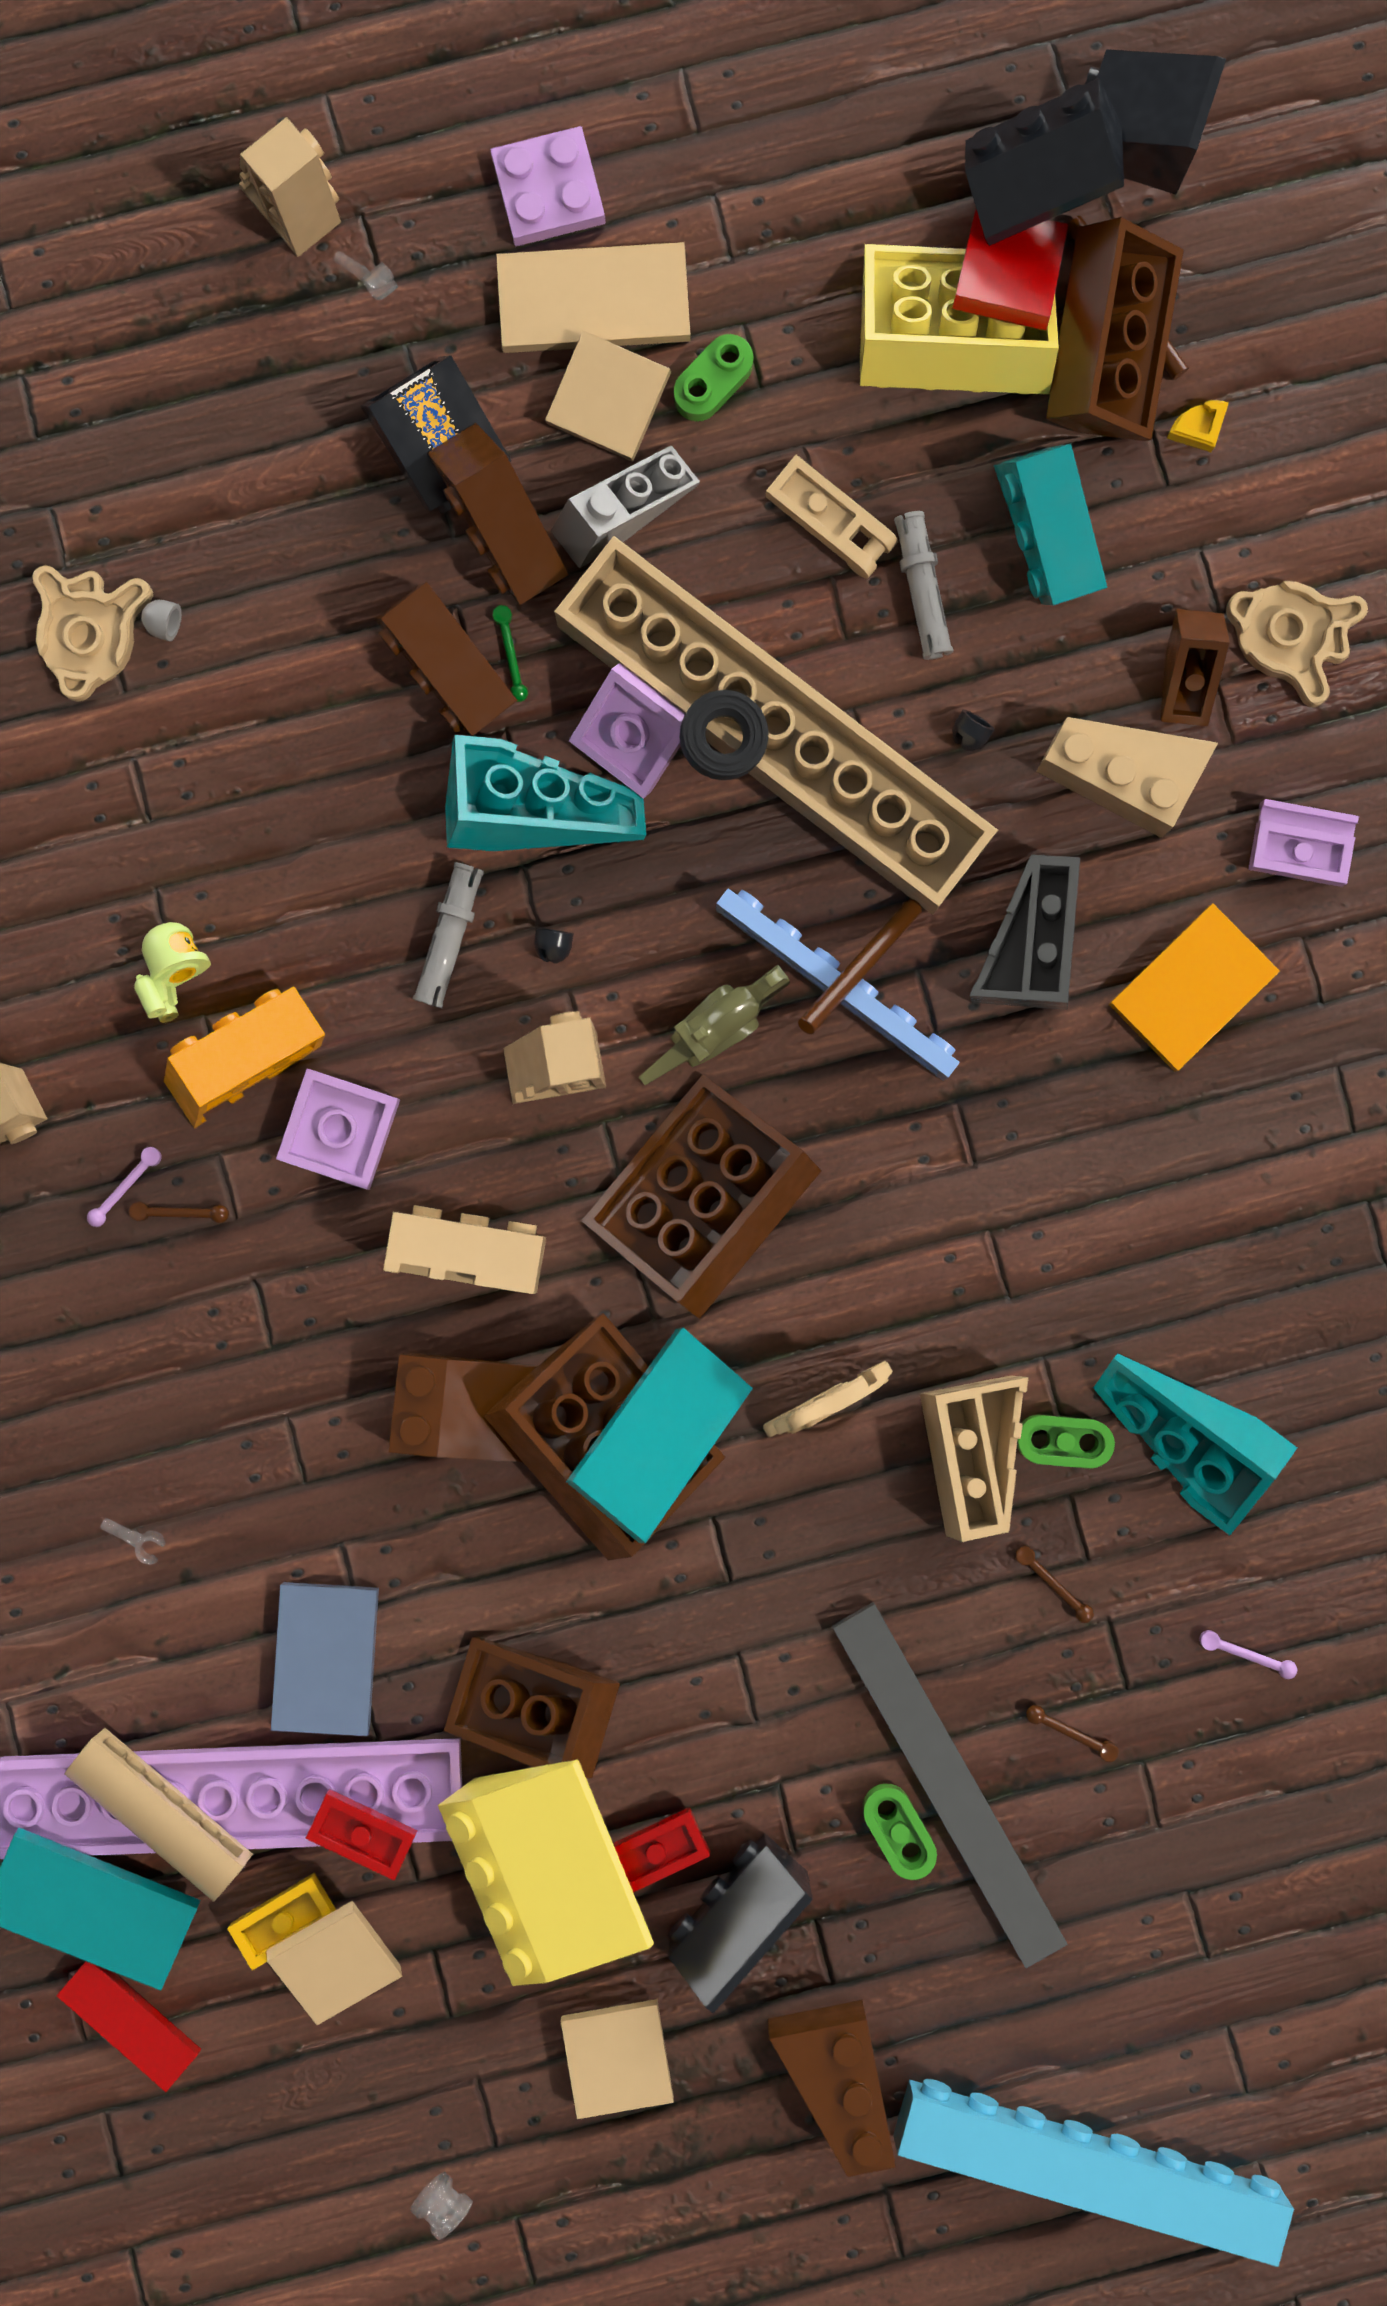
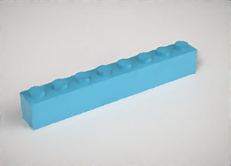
M909 2079L893 2135L898 2156L1276 2267L1279 2266L1294 2208L1281 2189V2186L1274 2180L1261 2175H1253L1252 2179L1234 2175L1230 2168L1213 2161H1206L1204 2166L1187 2161V2158L1181 2153L1169 2148L1160 2147L1157 2152L1140 2147L1138 2142L1125 2135L1112 2134L1110 2138L1094 2134L1088 2126L1077 2121L1065 2120L1064 2124L1046 2120L1042 2113L1029 2107L1019 2106L1017 2111L999 2106L995 2099L985 2094L971 2093L970 2097L951 2092L952 2090L948 2085L937 2080L924 2079L923 2083Z

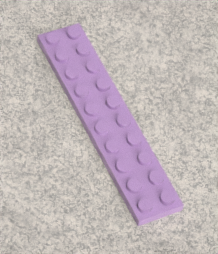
M461 1738L133 1751L247 1849L319 1846L305 1838L329 1789L418 1830L412 1843L452 1841L438 1805L462 1787ZM79 1753L0 1757V1859H4L18 1828L89 1856L156 1852L65 1775L66 1770Z

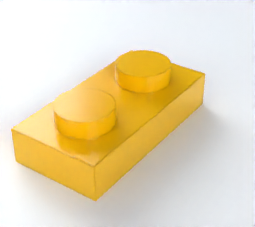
M314 1872L231 1922L227 1929L253 1971L267 1962V1949L332 1913L336 1908Z

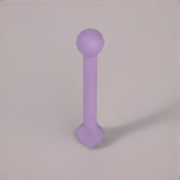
M147 1147L142 1151L140 1163L99 1208L88 1212L87 1222L91 1226L100 1227L104 1224L106 1213L149 1166H156L160 1163L162 1157L160 1151L154 1147Z
M1206 1630L1200 1635V1644L1206 1650L1213 1651L1218 1648L1276 1670L1284 1679H1292L1297 1674V1666L1291 1660L1282 1662L1221 1640L1218 1634L1211 1630Z

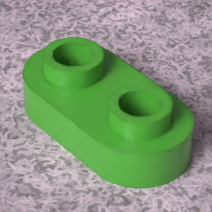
M725 334L717 337L678 377L674 386V403L677 411L684 418L691 421L709 419L749 378L753 368V351L744 338L734 334ZM726 352H733L738 356V359L735 362L727 363L721 356ZM698 385L702 386L706 392L700 397H695L689 393L690 388Z
M1032 1415L1021 1422L1023 1423L1021 1439H1017L1019 1452L1029 1461L1042 1465L1097 1468L1109 1461L1115 1448L1114 1437L1110 1429L1105 1424L1089 1418ZM1037 1430H1044L1047 1434V1442L1042 1447H1034L1031 1441L1033 1433ZM1085 1434H1092L1095 1438V1445L1089 1451H1083L1079 1445L1080 1438Z
M888 1783L877 1785L869 1790L863 1801V1815L867 1826L893 1871L900 1877L908 1880H918L927 1876L936 1864L937 1851L930 1834L907 1794L900 1787ZM886 1800L892 1801L895 1804V1809L891 1814L882 1815L878 1812V1806L881 1802ZM906 1844H917L919 1846L917 1855L914 1857L904 1856L902 1849Z

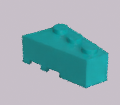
M1072 445L1047 447L993 465L1015 527L1018 545L1023 551L1029 567L1027 580L1033 597L1035 599L1039 598L1043 605L1054 606L1108 588Z

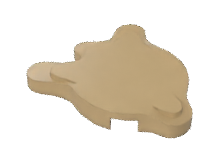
M44 565L38 567L32 575L33 584L38 590L42 602V611L36 630L38 653L43 657L48 668L58 679L62 694L72 701H84L92 695L97 687L115 678L125 668L134 645L133 629L135 620L145 606L151 602L153 591L144 580L133 578L108 594L104 593L103 578L95 571H87L74 578L67 579L53 567Z
M1283 581L1280 585L1270 586L1266 589L1262 588L1254 592L1240 591L1232 596L1226 606L1227 618L1235 627L1240 649L1247 661L1264 674L1290 683L1297 691L1302 702L1311 708L1323 704L1330 694L1322 663L1327 661L1340 664L1348 658L1350 654L1347 637L1348 629L1359 623L1368 612L1367 603L1360 596L1353 595L1341 599L1329 598L1321 595L1312 587L1291 581Z
M882 1361L857 1374L858 1378L849 1383L848 1381L839 1383L803 1404L768 1421L763 1425V1429L767 1437L770 1438L776 1434L780 1435L785 1432L794 1434L804 1428H809L880 1388L889 1381L888 1377L893 1371L888 1362Z

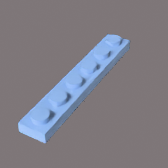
M728 888L716 903V911L825 992L841 974L837 970L840 966L839 961L820 947H817L813 952L798 940L802 937V934L785 920L779 918L774 923L763 915L761 910L764 906L748 892L740 890L738 894H735ZM864 979L840 1003L942 1081L949 1078L960 1063L952 1056L955 1049L948 1042L934 1033L927 1038L913 1027L917 1021L908 1012L897 1005H893L889 1009L875 999L879 992Z

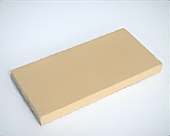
M684 242L496 254L503 353L575 349L582 331H586L618 346L690 341Z

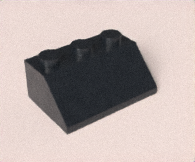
M1100 78L1084 85H1075L1066 90L1061 96L1039 106H1030L1021 111L1016 117L994 127L983 128L973 137L965 140V173L983 233L989 246L1124 187L1122 123Z
M765 1833L756 1843L750 1839L741 1847L732 1861L736 1865L724 1880L719 1876L716 1877L700 1897V1900L704 1903L692 1916L687 1913L682 1915L668 1934V1937L671 1939L669 1942L668 1958L704 2006L713 2014L813 1900L808 1871Z

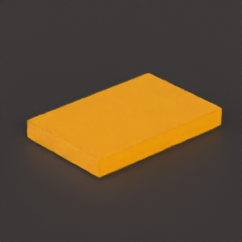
M1212 903L1109 1003V1006L1176 1072L1260 992L1280 970Z

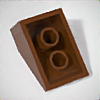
M413 1352L400 1354L389 1453L438 1458L523 1462L486 1420L484 1415L538 1365Z
M472 1637L444 1731L531 1767L578 1759L586 1779L592 1778L620 1683L572 1665L479 1637Z

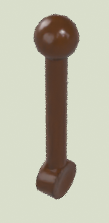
M135 1202L129 1208V1215L136 1221H144L148 1217L211 1218L216 1223H223L229 1217V1210L221 1204L215 1205L212 1209L149 1207L146 1203Z
M1025 1545L1017 1548L1015 1558L1018 1563L1025 1566L1028 1565L1075 1611V1617L1079 1622L1088 1623L1093 1619L1094 1611L1092 1607L1088 1604H1081L1035 1559V1552L1032 1548Z
M1033 1705L1027 1709L1026 1718L1030 1723H1042L1098 1751L1099 1756L1105 1762H1113L1118 1758L1119 1750L1113 1742L1104 1741L1101 1743L1046 1715L1041 1706Z

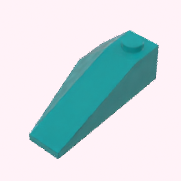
M464 735L454 736L445 803L447 848L505 851L645 839L644 799L632 789L592 773L582 776L558 766L560 761L547 756L540 760L516 750L518 745L503 739Z
M1120 1354L1113 1358L1093 1387L1130 1433L1139 1434L1154 1452L1151 1459L1159 1469L1167 1468L1182 1485L1183 1489L1180 1491V1494L1187 1503L1229 1536L1274 1482L1297 1449L1295 1445L1257 1417Z

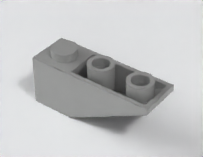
M671 445L569 498L551 529V533L575 564L581 568L594 561L613 536L622 542L626 541L697 487L700 481Z

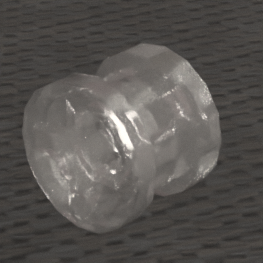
M446 2172L436 2176L420 2192L410 2208V2211L418 2219L425 2218L428 2221L430 2232L438 2241L446 2237L457 2227L473 2203L465 2193L456 2192L452 2187L453 2180Z

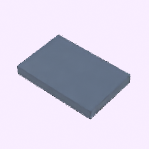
M290 1582L280 1584L271 1731L354 1736L369 1735L379 1588Z

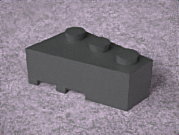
M1030 856L1008 906L1005 918L988 952V957L978 980L975 982L970 993L972 1003L1068 1010L1080 873L1079 857Z

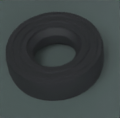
M717 690L699 697L687 710L680 727V744L687 761L702 775L716 780H732L749 773L760 762L768 745V725L762 710L748 696L732 690ZM717 717L733 719L742 730L743 740L741 746L732 753H718L707 743L705 736L706 727L710 721Z

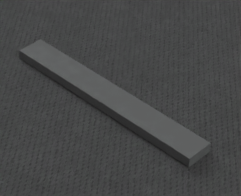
M875 1603L868 1604L832 1625L1025 1968L1027 1969L1068 1945Z

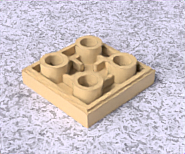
M582 331L545 421L548 425L633 462L671 374L670 368L586 331Z
M353 1901L266 1950L267 1962L316 2025L321 2024L402 1977L401 1965Z
M657 1999L563 2015L561 2017L577 2119L674 2103Z

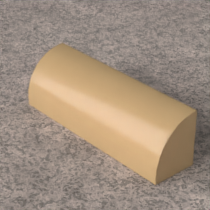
M106 1728L89 1741L65 1772V1775L213 1902L233 1881L253 1855Z

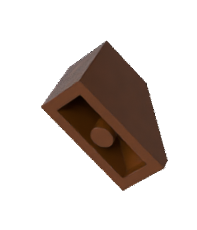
M1176 609L1166 649L1160 713L1161 722L1200 726L1209 725L1230 644L1224 613Z

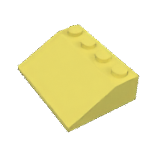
M865 244L860 340V386L1050 394L1059 349L1055 295L1046 330L955 310L952 307L966 249Z
M578 1759L476 1777L438 1805L447 1832L453 1841L465 1870L466 1878L475 1894L484 1916L485 1924L489 1928L512 1986L548 1983L644 1951L654 1944Z

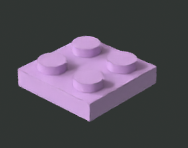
M582 126L491 149L492 160L515 247L606 224L605 213Z
M619 663L609 672L569 742L644 799L652 792L681 746L680 727L685 713Z
M307 1068L276 1159L370 1190L400 1099Z

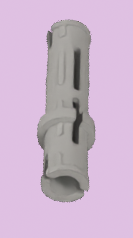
M912 511L904 513L906 519H903L901 515L894 518L903 559L900 560L899 564L901 572L907 574L923 650V659L931 660L943 657V652L944 655H950L954 651L949 638L934 567L938 564L937 554L931 552L924 512Z
M458 862L454 863V870L444 902H438L436 912L440 913L419 984L413 996V1000L438 1008H443V1001L467 923L473 922L475 913L471 912L481 877L484 874V871L480 869H474L472 866Z

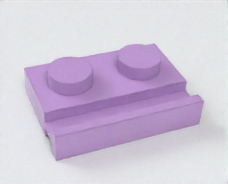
M1268 799L1260 802L1259 820L1256 823L1248 870L1339 887L1347 884L1355 842V825L1358 823L1359 816Z

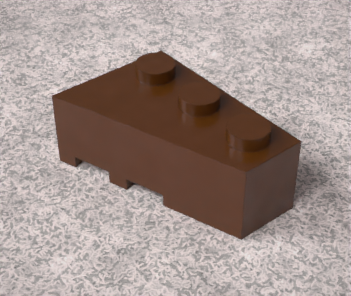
M474 423L427 453L447 487L443 489V492L458 516L463 514L470 526L465 530L470 542L480 556L486 553L493 565L487 569V572L501 595L509 591L521 605L569 575L507 455L477 423Z
M427 582L418 585L375 619L382 629L378 634L395 656L402 653L413 667L408 673L425 695L432 691L444 705L439 710V713L456 734L463 729L467 735L474 736L517 701Z
M857 2000L768 2018L770 2040L846 2176L852 2177L896 2168L863 2001Z

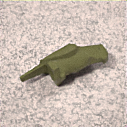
M776 965L752 985L735 989L731 985H723L717 988L683 1021L674 1027L676 1031L671 1036V1040L675 1045L640 1075L639 1079L646 1086L687 1061L693 1068L714 1058L749 1036L759 1026L757 1016L761 1007L790 984L789 978L780 966Z

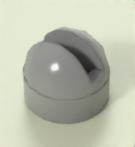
M154 600L148 603L142 610L141 617L147 632L156 638L172 641L180 627L181 607L179 604L166 600Z

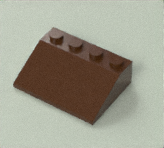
M702 1074L581 1221L676 1302L700 1319L822 1170L803 1150Z
M601 1313L520 1380L484 1417L609 1561L633 1557L645 1543H638L566 1481L649 1366L606 1315ZM715 1444L651 1536L726 1458Z

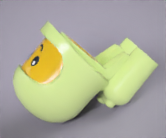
M173 922L157 925L144 937L142 954L150 971V976L139 974L136 976L134 989L148 1018L158 1017L162 1023L170 1022L179 1015L175 1006L178 1003L176 987L200 975L211 966L208 956L198 951L190 929L182 924Z

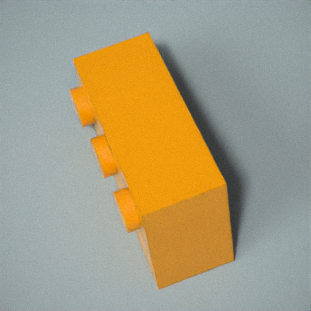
M294 986L283 993L278 988L265 993L254 1002L255 1009L242 1016H239L237 1012L228 1014L212 1026L214 1032L200 1040H197L195 1036H190L171 1048L172 1056L167 1058L164 1083L194 1129L207 1121L203 1115L227 1100H229L230 1104H234L244 1097V1090L267 1077L272 1079L321 1047L326 1034Z

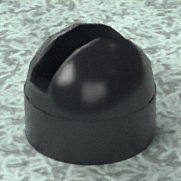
M963 709L952 729L953 740L958 745L961 744L964 750L974 751L982 748L987 743L995 729L980 716Z
M536 928L534 939L535 952L545 962L550 961L554 964L562 962L570 954L574 933Z

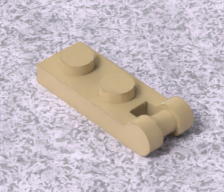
M798 455L793 457L766 490L765 497L846 561L856 574L865 579H868L877 568L875 562L882 553L888 554L898 543L897 537L891 530ZM859 531L869 539L862 549L851 541Z

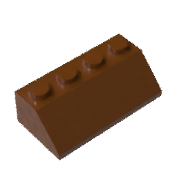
M1122 217L1078 227L1058 343L1059 349L1046 415L1047 420L1077 433L1139 441L1152 440L1184 249Z

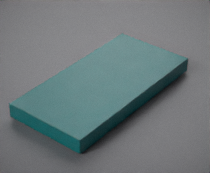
M677 1328L566 1482L638 1543H646L753 1388L685 1328Z
M18 1828L14 1834L0 1867L1 1928L160 1991L164 1986L201 1901L22 1828Z

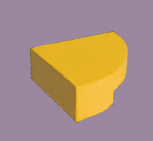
M1210 400L1187 410L1174 422L1166 439L1212 452L1216 445L1229 402Z

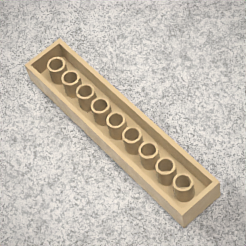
M615 536L612 537L554 611L557 626L610 668L615 667L619 663L685 714L699 697L717 690L736 691L752 699L762 710L766 718L769 738L764 756L748 774L903 893L917 901L932 915L998 831L989 822ZM717 717L710 721L706 727L705 736L707 742L722 754L732 753L741 746L743 740L742 730L733 719Z

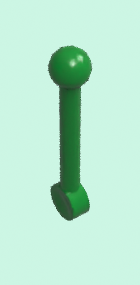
M500 605L494 609L493 618L501 629L513 685L510 691L517 699L516 702H522L528 696V689L521 682L509 624L512 621V613L507 606Z

